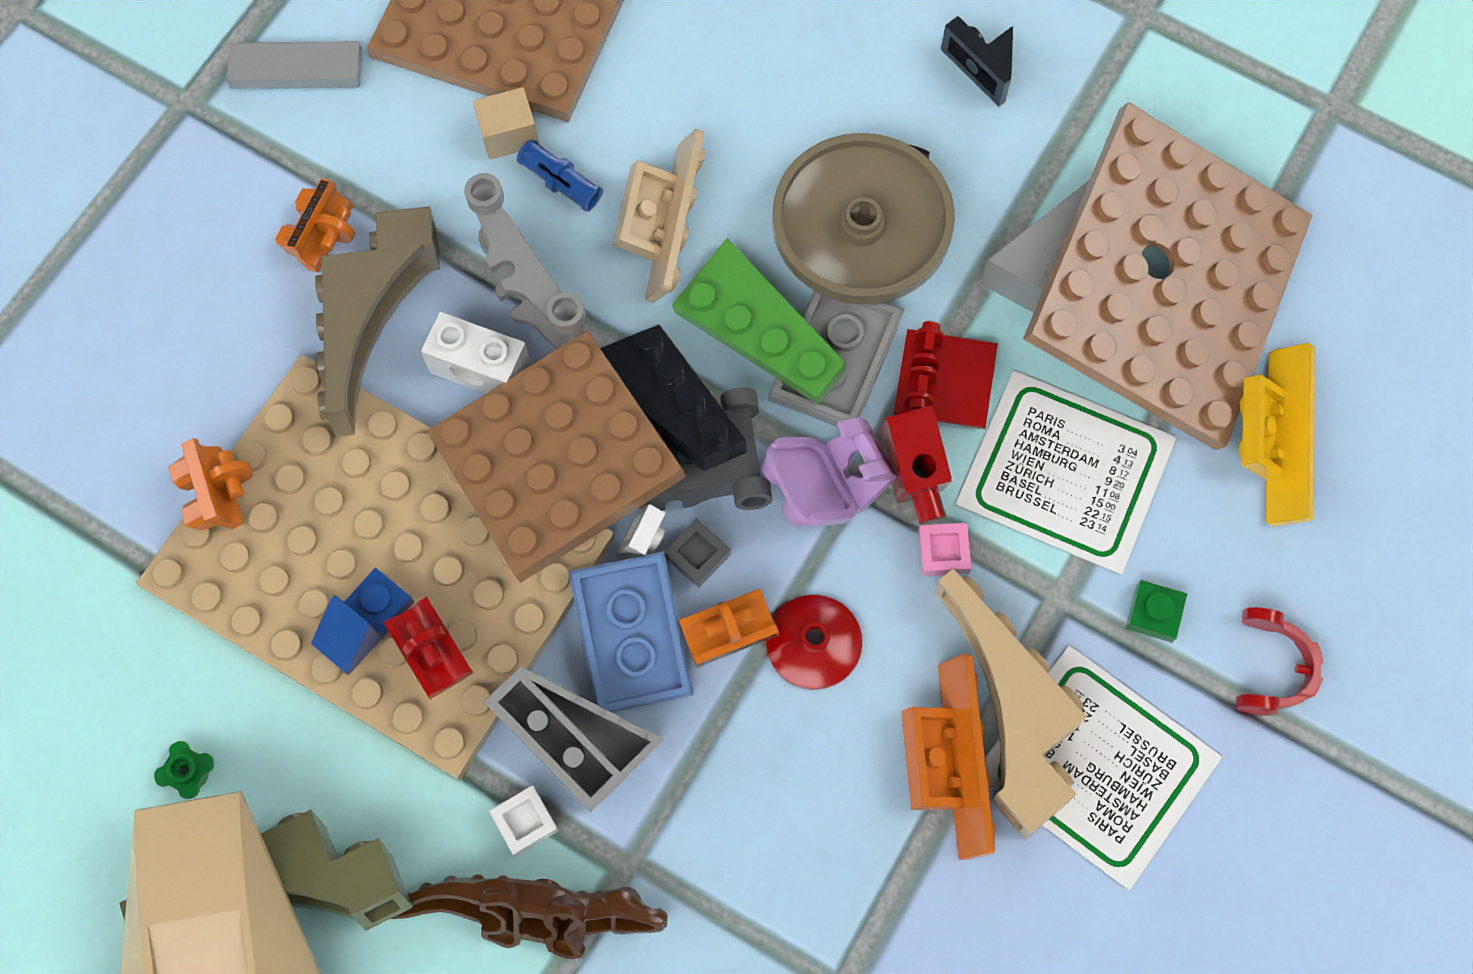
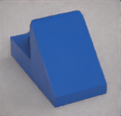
M375 567L344 602L336 595L331 598L311 644L349 676L388 632L383 622L407 611L413 605L414 600Z

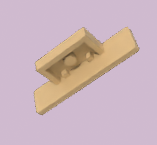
M694 129L679 143L672 174L639 160L630 166L613 246L653 261L645 300L655 303L667 293H671L675 289L680 277V268L676 267L679 252L684 248L689 234V229L685 227L687 213L693 207L697 196V188L693 187L695 175L700 170L705 158V149L701 148L704 132L698 129Z

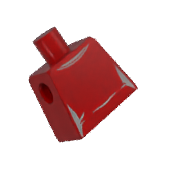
M933 405L886 417L875 437L897 476L891 483L897 502L902 503L912 500L919 524L946 517L940 492L952 482V476ZM912 468L920 469L924 473L925 478L915 475Z

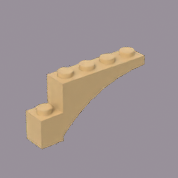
M953 568L938 580L935 594L956 619L972 646L986 678L994 706L1000 742V789L992 803L1023 839L1026 840L1076 795L1071 788L1074 782L1068 772L1056 761L1049 763L1044 756L1074 732L1087 716L1081 711L1084 705L1077 694L1066 685L1060 687L1048 674L1050 667L1046 660L1033 648L1027 651L1016 639L1017 631L1011 621L999 611L994 614L982 601L984 594L976 582L967 575L962 578Z

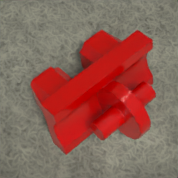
M427 596L402 614L383 622L430 700L473 674V671Z

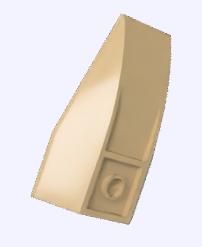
M242 791L134 811L120 974H322Z

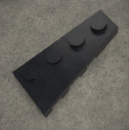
M660 324L600 348L650 423L663 432V439L703 471L747 453L746 439Z

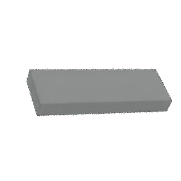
M359 41L230 43L226 81L230 89L360 87L362 47Z

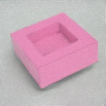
M967 523L919 525L918 540L922 576L946 575L953 568L959 575L970 573L972 568Z

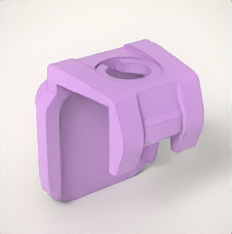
M857 417L837 422L836 425L841 435L826 444H822L813 437H781L768 445L764 457L765 461L762 462L761 468L763 474L771 483L780 486L785 496L782 510L786 519L791 524L797 527L802 525L825 526L844 524L853 518L855 514L862 512L871 505L897 478L866 419ZM857 451H859L865 464L858 467L863 475L862 478L857 475L850 477L847 470L852 466V458Z

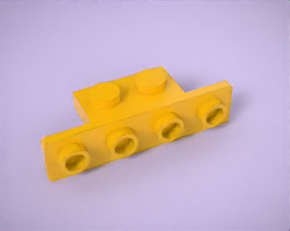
M1303 343L1272 350L1268 355V379L1261 374L1244 378L1243 396L1240 400L1243 432L1242 440L1239 443V455L1243 467L1266 480V523L1273 527L1309 522L1314 518L1315 347L1310 343Z

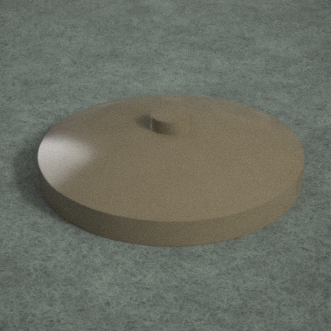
M852 133L832 137L819 142L803 152L793 161L782 176L775 193L772 214L776 246L790 271L815 292L837 301L852 304L884 303L903 297L923 285L942 264L950 246L955 221L954 204L950 189L943 175L930 159L914 147L900 140L871 133Z

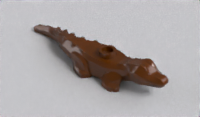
M479 874L463 878L447 876L443 881L435 884L424 883L417 891L407 892L413 908L391 918L403 919L436 912L451 913L481 924V937L504 948L516 947L520 944L521 939L546 944L549 952L566 959L581 958L584 955L586 949L583 944L585 935L609 931L622 935L656 933L664 930L667 927L668 915L661 908L653 909L644 904L638 892L631 887H621L607 891L599 890L595 893H587L586 891L573 892L561 887L550 879L542 878L532 881L510 879L505 875H501L498 878H484Z

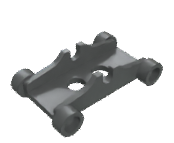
M746 387L734 388L721 395V407L746 439L747 453L706 471H703L696 464L683 462L678 457V450L663 439V432L653 425L683 469L686 477L639 508L650 504L664 511L665 504L673 500L682 501L683 507L688 508L712 498L728 495L734 496L735 506L742 510L761 509L772 503L770 481L765 477H760L752 425V418L759 413L758 398L755 390Z

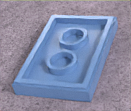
M664 552L569 571L596 705L610 712H616L694 695Z

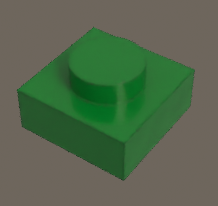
M1140 580L1136 585L1126 629L1173 643L1177 639L1187 593Z

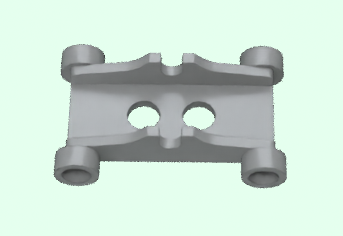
M479 173L472 176L465 185L464 194L469 208L476 213L481 224L478 239L483 252L487 255L486 264L491 272L497 270L498 281L495 293L500 301L507 299L511 295L522 297V303L509 311L511 318L515 323L526 324L536 329L556 350L573 338L583 334L582 326L586 316L584 304L576 294L559 290L502 207L504 193L500 181L494 175L488 173Z

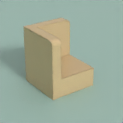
M524 87L473 101L489 159L518 153L521 147L530 139H534L539 144L535 122Z

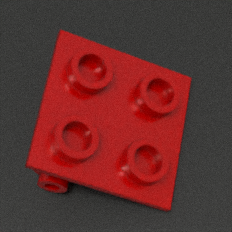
M934 321L923 322L922 328L918 330L907 329L893 415L933 405L937 422L985 430L998 343L944 335L940 331L941 325Z

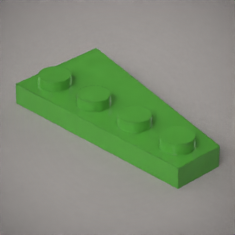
M728 238L672 304L677 315L818 405L821 404L847 371L846 364L842 358Z

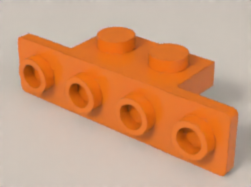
M961 654L938 665L942 708L910 707L902 710L901 714L911 810H953L958 857L960 860H971L994 854L995 826L991 818L988 792L990 780L985 765L983 748L984 728L980 720L977 696L978 677L974 669L973 656Z

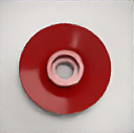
M805 595L790 600L775 613L772 619L779 631V636L766 640V649L773 668L787 682L803 689H826L845 680L855 669L862 652V633L855 616L845 605L827 596ZM817 630L823 634L824 641L819 645H812L806 640V634L809 631Z

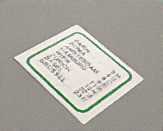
M1013 370L955 505L1122 575L1177 437Z
M1068 645L1048 674L1060 687L1066 685L1077 694L1084 705L1081 711L1087 717L1074 732L1044 756V758L1049 763L1052 761L1058 762L1068 772L1074 782L1071 788L1076 795L1042 826L1130 891L1223 756L1079 651ZM998 740L985 757L986 770L990 780L989 786L997 792L1000 789V742Z

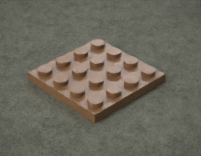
M588 330L511 377L507 383L500 384L427 430L520 583L686 477L683 469Z

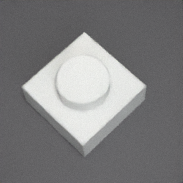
M650 504L638 510L617 553L628 559L644 556L646 552L653 554L665 532V529L659 526L666 513Z
M533 785L489 810L514 857L559 831Z

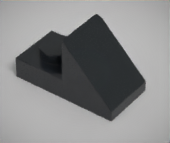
M959 16L955 17L945 25L940 50L998 107L1006 101L1011 82L1013 26L987 44L978 29L968 26Z

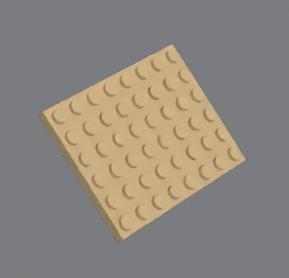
M301 354L231 451L234 461L242 460L250 463L253 474L249 480L241 484L244 495L237 498L244 524L235 529L217 525L200 531L187 527L184 519H182L136 584L166 604L460 781L499 721V718L484 701L520 666L531 671L575 602L569 571L597 566L615 539V533L608 528L604 529L520 583L429 436L427 430L431 427L360 388L356 405L355 435L336 437L329 420H322L318 409L317 395L318 392L325 391V380L320 379L317 363ZM376 567L412 597L414 603L411 607L427 596L473 671V674L430 700L389 631L349 676L311 644V641L331 598L336 595L344 602Z

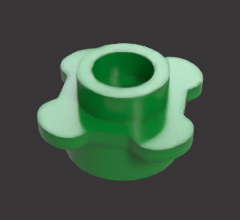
M177 741L169 747L170 755L165 764L156 769L154 780L161 787L170 786L178 790L180 797L192 799L199 794L200 788L206 783L209 772L214 768V759L208 753L198 754L192 751L189 744L185 741ZM185 765L188 766V772L186 774H181V767Z

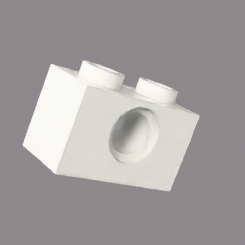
M439 312L420 351L429 373L485 394L500 384L507 383L508 379L532 365L525 342Z

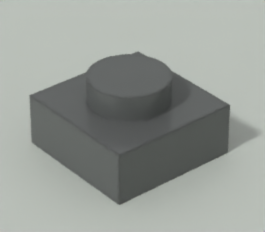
M697 518L663 551L665 558L698 588L731 555V549Z

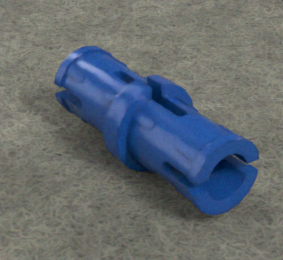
M534 139L528 140L521 147L517 155V163L525 166L543 179L546 188L554 193L561 192L579 205L585 212L591 211L597 205L602 196L603 189L575 171L572 162L566 158H557L540 146Z

